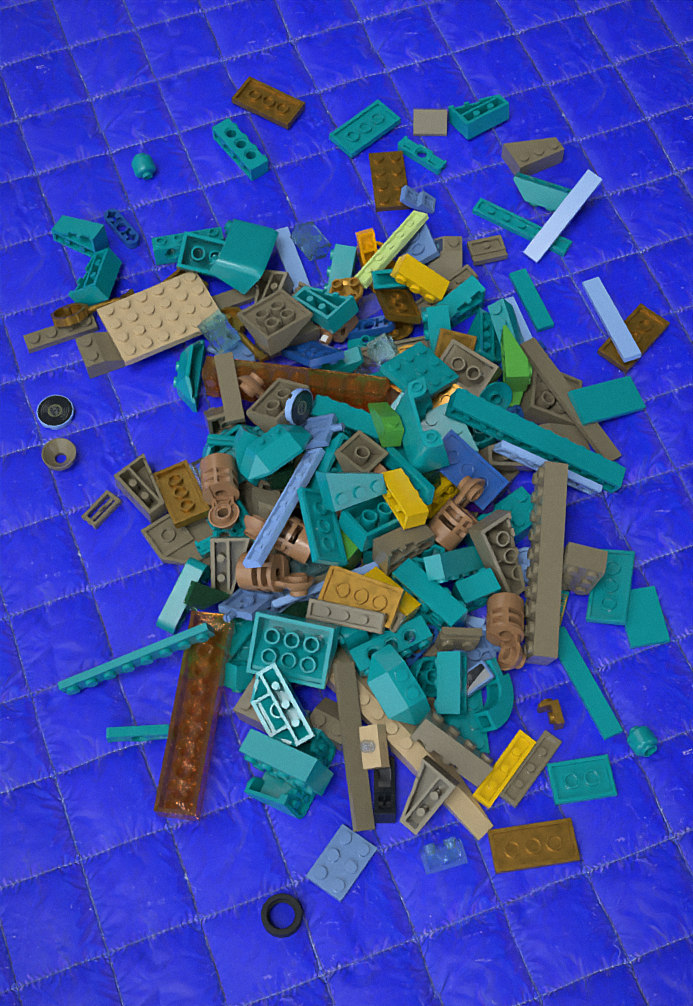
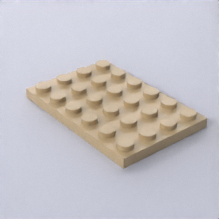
M190 271L96 309L126 366L226 324L225 318L198 273Z

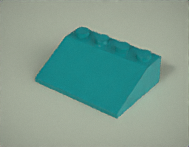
M268 610L257 611L246 672L256 674L275 662L289 682L325 689L337 649L341 626Z

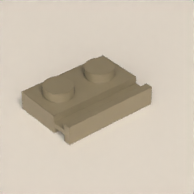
M501 235L467 241V248L474 266L508 258Z
M442 627L435 640V646L443 650H475L480 637H482V628Z

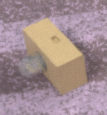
M374 724L359 727V748L362 753L363 769L373 770L390 767L385 725Z

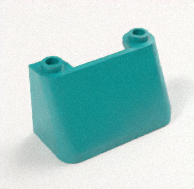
M234 218L232 221L229 219L224 226L227 237L218 255L214 254L211 258L209 272L245 295L263 275L279 232L270 227Z
M424 377L415 379L408 384L395 410L400 416L404 427L402 442L407 460L421 474L450 465L440 432L434 429L426 431L422 429L420 420L426 418L428 408H433Z
M314 727L312 728L315 737L298 747L286 744L317 758L327 768H329L336 751L334 743L325 733ZM265 771L262 779L255 776L247 782L244 792L248 796L298 819H302L306 815L316 793L313 796L305 793L299 786H296V788L292 787L284 779L280 778L278 780L270 776L267 771Z

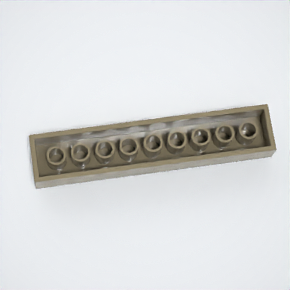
M545 461L532 476L534 491L531 494V503H533V510H531L529 518L530 522H532V529L529 530L528 534L531 548L527 552V559L530 560V565L526 570V578L529 581L528 586L525 588V598H527V605L524 607V617H526V625H524L525 645H522L523 653L526 654L525 663L547 666L558 658L568 464Z

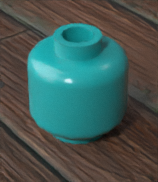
M139 153L133 157L131 166L136 177L143 178L144 180L152 178L156 171L152 157L145 153Z
M634 726L629 731L627 743L637 756L648 757L657 750L658 739L649 727Z

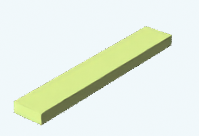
M413 210L354 276L359 279L363 288L367 289L373 282L371 271L384 270L429 219L427 213Z

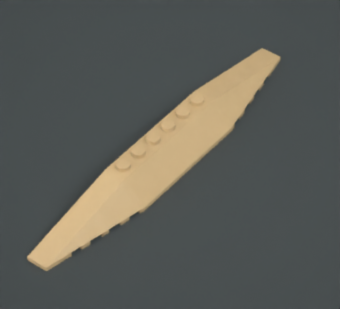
M338 644L333 663L351 662L343 648ZM332 663L326 685L336 693ZM355 670L361 718L368 725H385L387 745L391 748V752L415 776L418 774L422 759L428 755L460 782L443 802V805L479 841L488 830L493 828V824L477 800L472 797L471 791L460 774L455 771L454 765H446L441 761L437 752L430 753L424 748L421 740L418 739L415 742L410 738L417 725L388 719L367 685V677L360 678Z

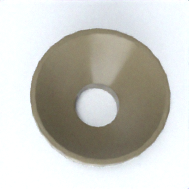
M55 438L45 444L41 455L43 462L48 468L62 471L73 465L77 452L70 440ZM60 455L66 456V460L63 463L56 462V458Z

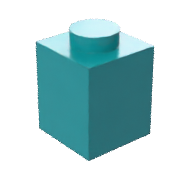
M230 661L225 664L224 686L231 688L232 692H244L253 679V674L246 672V661Z

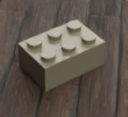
M569 542L563 551L561 590L573 591L578 595H588L605 574L608 551Z

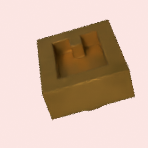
M548 698L540 701L537 706V713L547 712L549 724H553L554 730L563 729L565 722L559 700Z

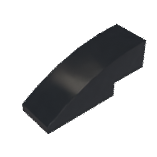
M389 756L390 767L374 769V823L396 822L394 756Z

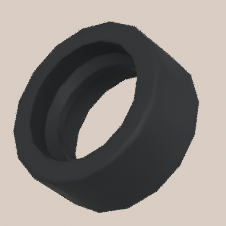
M284 893L274 894L263 904L261 910L262 924L272 936L278 938L290 937L301 926L303 918L301 906L293 896ZM277 903H287L294 910V921L287 928H276L269 920L270 910Z

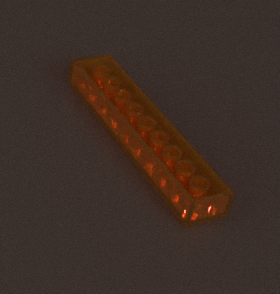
M207 356L202 370L206 394L211 397H221L215 359L213 356ZM234 359L237 377L250 375L253 372L264 381L262 388L265 391L278 378L308 385L313 396V402L317 394L328 396L332 400L347 403L349 406L363 409L367 413H370L368 403L387 402L389 405L391 404V383L387 377ZM240 388L242 400L249 402L257 401L258 398L256 396L252 398Z
M191 611L188 629L206 622L213 628L215 636L210 637L206 642L192 644L183 653L153 810L159 817L200 822L224 687L225 664L228 662L235 624L233 619L229 623L228 621L225 622L223 619L225 614Z

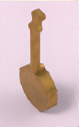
M130 289L127 293L122 294L121 297L112 298L92 306L84 303L67 304L59 307L50 315L55 327H67L81 322L88 314L97 312L96 309L135 293L133 289Z
M227 306L219 309L226 320V324L214 329V333L218 337L225 338L237 336L254 354L256 360L259 359L260 363L268 360L269 355L264 354V351H260L243 333L246 327L237 317V313L242 311L240 307Z

